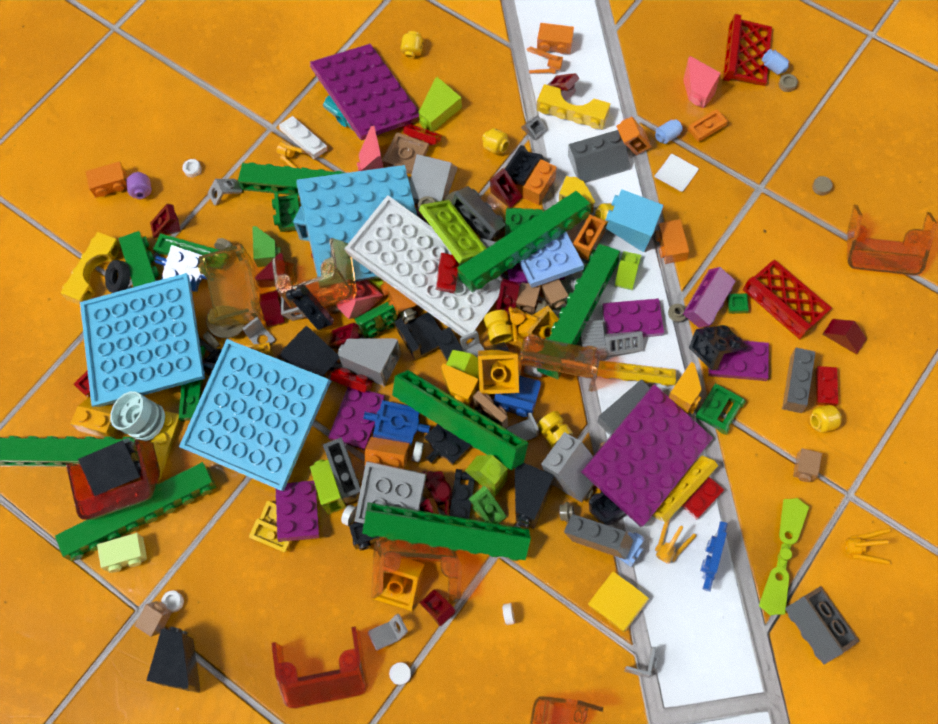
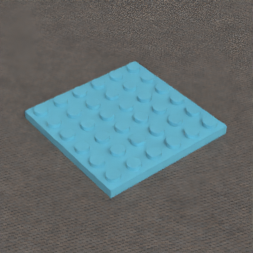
M405 165L298 179L296 184L319 286L326 287L380 278L346 254L344 248L387 195L417 216Z
M187 273L80 302L92 407L113 404L123 394L130 391L146 395L205 379L190 277Z
M227 339L179 447L284 491L331 380Z

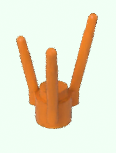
M531 46L526 49L528 52L548 58L547 66L550 67V69L529 70L530 74H555L556 70H561L563 57L552 55Z

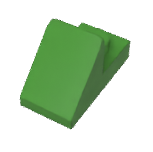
M485 486L469 498L473 504V510L484 522L499 524L507 517Z

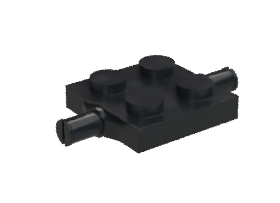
M439 424L424 437L434 450L426 457V460L431 464L440 456L453 465L472 446Z

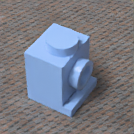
M629 531L628 535L634 541L626 560L617 558L632 567L635 562L633 557L637 559L643 550L640 546L644 538L638 533L634 532L632 534Z

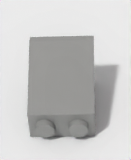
M417 154L409 183L414 203L418 204L419 200L425 196L434 198L436 202L444 201L449 194L458 167L451 162Z
M394 338L347 339L345 344L340 346L338 356L343 368L350 370L351 373L356 375H365L369 380L385 387L401 356L398 340Z
M564 432L541 463L543 470L554 475L553 486L580 502H583L594 486L581 473V470L591 460L593 455L580 440Z

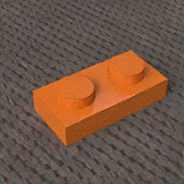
M716 109L689 125L687 130L699 142L726 126L728 121Z

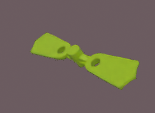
M798 498L783 500L779 538L783 543L777 556V567L771 570L759 603V607L770 616L784 615L786 611L789 574L786 566L788 560L792 557L790 545L797 542L809 506ZM785 533H790L792 538L787 539ZM777 573L782 575L781 581L776 579L775 575Z

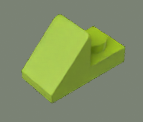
M623 251L615 280V287L633 290L641 258L640 254Z

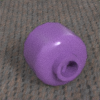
M135 172L127 178V191L129 195L136 199H143L150 195L151 182L146 174Z

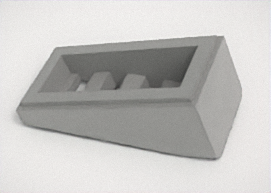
M642 331L604 334L606 356L643 351ZM633 337H637V346H634ZM626 338L630 340V347H626ZM619 339H622V347H619ZM612 340H615V348L611 346Z

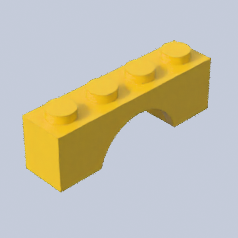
M546 84L543 85L537 99V111L542 114L553 115L559 119H567L577 124H584L601 130L605 126L611 105L609 102L595 98L584 105H572L563 99L560 88Z
M99 232L91 239L89 247L82 254L81 260L72 270L70 278L63 285L60 292L67 301L80 305V302L92 299L95 292L89 282L91 273L99 265L116 259L122 249L117 239Z

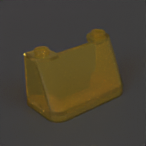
M242 244L199 256L200 264H198L200 274H204L207 278L213 307L210 309V313L207 314L210 324L216 327L250 323L256 317L261 322L265 321L259 304L260 291L254 278L256 276L254 264Z

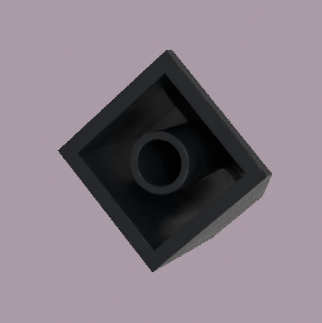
M307 325L276 356L281 361L326 378L324 374L328 370L333 371L339 364L337 362L339 359L338 354Z
M129 437L78 459L94 496L145 474V466L142 460L138 459L135 453L137 452L136 446L133 441H130Z
M526 463L515 468V517L519 526L525 529H529V527L534 529L553 487L554 475Z
M169 627V630L161 629L146 681L181 690L200 692L194 640L187 636L188 632L176 627Z

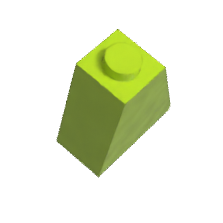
M438 77L434 79L419 111V123L424 129L435 131L462 108L461 97Z
M479 455L475 457L465 472L482 487L488 488L495 497L507 482L508 468L493 455Z
M316 461L314 465L310 466V470L322 507L328 515L346 508L329 461Z

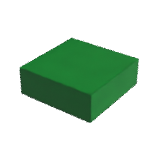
M747 294L727 295L728 314H748Z

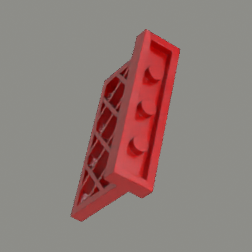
M734 14L728 28L722 80L729 82L732 78L765 86L768 68L764 63L759 65L755 59L760 57L762 60L765 53L770 50L772 26L742 20V15ZM742 26L748 27L750 32L745 33ZM758 31H766L767 34L765 37H762ZM754 34L758 40L753 42L749 36ZM745 39L749 45L744 47L740 41ZM761 43L765 50L760 51L756 45ZM750 48L756 52V55L753 57L747 51ZM741 53L747 58L744 62L739 58ZM751 62L755 69L750 71L745 64ZM741 67L746 74H738L737 69ZM758 71L762 79L756 78L753 73Z
M775 259L755 276L749 278L742 289L799 340L832 309ZM774 267L779 271V275L770 274V269ZM758 279H767L768 285H763ZM771 279L780 280L781 286H772ZM784 280L791 281L794 287H785ZM772 291H781L782 298L777 297ZM786 292H794L795 299L786 298ZM799 293H805L808 296V300L799 299ZM787 303H795L796 310H792L787 306ZM800 304H808L810 311H801ZM813 305H819L824 311L814 312ZM801 315L810 316L811 322L808 324Z

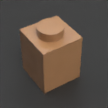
M559 279L541 286V294L546 303L550 304L551 310H561L562 307L567 305L568 294Z
M522 283L516 308L529 314H535L540 296V287L531 288L529 283Z
M801 448L797 453L793 477H797L803 482L814 481L818 477L822 453Z
M160 601L148 603L140 614L135 627L150 637L158 635L161 629H164L172 611L167 609L166 604Z

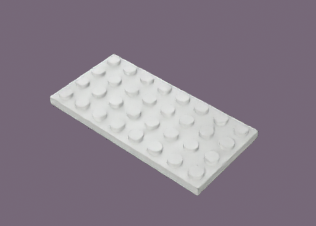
M388 195L344 248L346 254L462 337L474 332L499 297L501 281L503 279L501 276L491 280L483 288L472 293L459 279L457 274L454 294L435 290L440 254L452 255V253L430 225Z

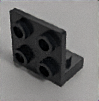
M427 312L407 323H404L401 318L394 321L397 332L414 360L439 348L433 335L441 330L430 313Z
M725 325L696 329L689 345V349L711 370H718L724 354L744 351L748 348L742 339L737 337Z

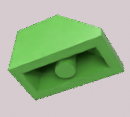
M253 226V259L257 267H264L281 252V248L277 247L274 239L257 226Z

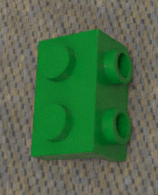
M274 192L275 199H272L273 210H276V214L273 215L275 226L278 225L280 232L296 230L293 221L300 209L298 194L279 196L278 192Z

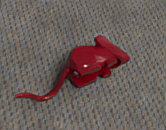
M421 472L427 474L425 484L438 506L445 504V515L450 516L448 510L452 497V488L445 481L443 472Z

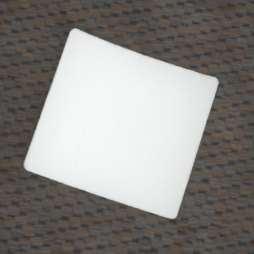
M670 154L654 177L682 192L692 180L698 168Z

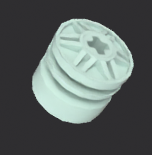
M130 391L117 399L113 405L110 420L116 429L129 434L139 441H148L154 438L162 429L165 421V412L157 403L137 392Z

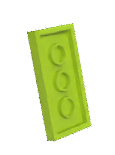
M450 200L427 203L420 206L419 211L459 264L465 263L486 249Z

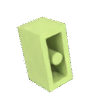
M138 533L97 544L101 568L109 573L118 572L125 566H138L142 561L147 560L144 540Z

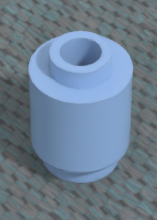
M768 50L762 58L764 65L777 75L783 74L789 67V60L776 50Z
M676 119L670 120L656 129L655 137L659 142L666 144L680 135L683 130L682 125Z

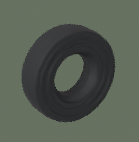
M114 260L110 262L106 269V288L112 293L126 290L130 282V268L126 262Z

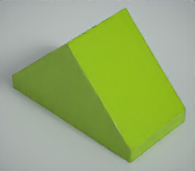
M452 350L446 365L479 380L478 358L471 353Z

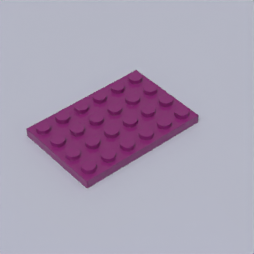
M371 44L310 62L311 69L360 140L366 139L371 126L375 127L376 135L420 120L418 109Z
M654 384L581 470V473L636 524L643 527L713 437Z

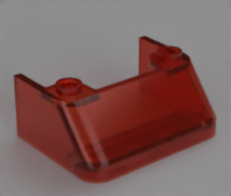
M135 440L143 474L140 481L108 492L106 491L97 496H94L81 465L66 464L76 512L79 518L92 520L146 502L152 498L160 477V468L153 442Z
M356 626L351 627L354 649L345 650L340 655V669L298 677L296 667L290 662H284L282 646L277 642L271 643L275 677L283 702L287 707L298 709L359 697L367 691L368 682L360 630Z

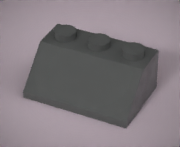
M618 130L568 144V158L574 173L584 183L630 170L627 148Z
M467 186L457 191L451 203L467 224L481 238L493 241L506 227L503 218L496 215L492 211V207L479 198L480 196L476 190Z
M821 586L785 608L790 620L797 625L802 637L808 641L815 656L821 660L823 665L859 642V639Z

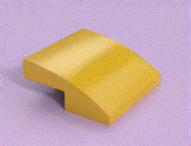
M267 501L260 518L256 519L249 538L286 553L292 541L278 542L276 504Z
M612 572L588 605L604 616L608 622L625 632L649 598L625 579Z

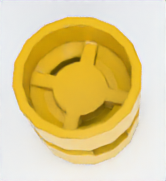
M496 310L484 316L491 344L507 343L513 339V331L509 325L507 311Z
M558 411L549 413L537 423L540 432L543 435H547L546 440L552 448L564 432L571 436L573 435L568 425L563 424L564 420Z

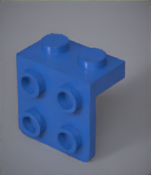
M519 376V393L495 394L494 405L497 408L500 406L506 412L515 413L521 417H528V413L533 415L541 383L539 380Z

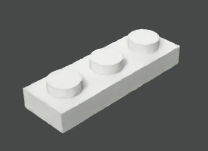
M292 116L279 124L280 130L313 159L327 151V145L295 117Z

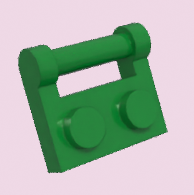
M715 383L696 414V418L716 428L720 433L727 435L730 430V424L746 401ZM728 400L733 402V405L723 422H720L717 419Z

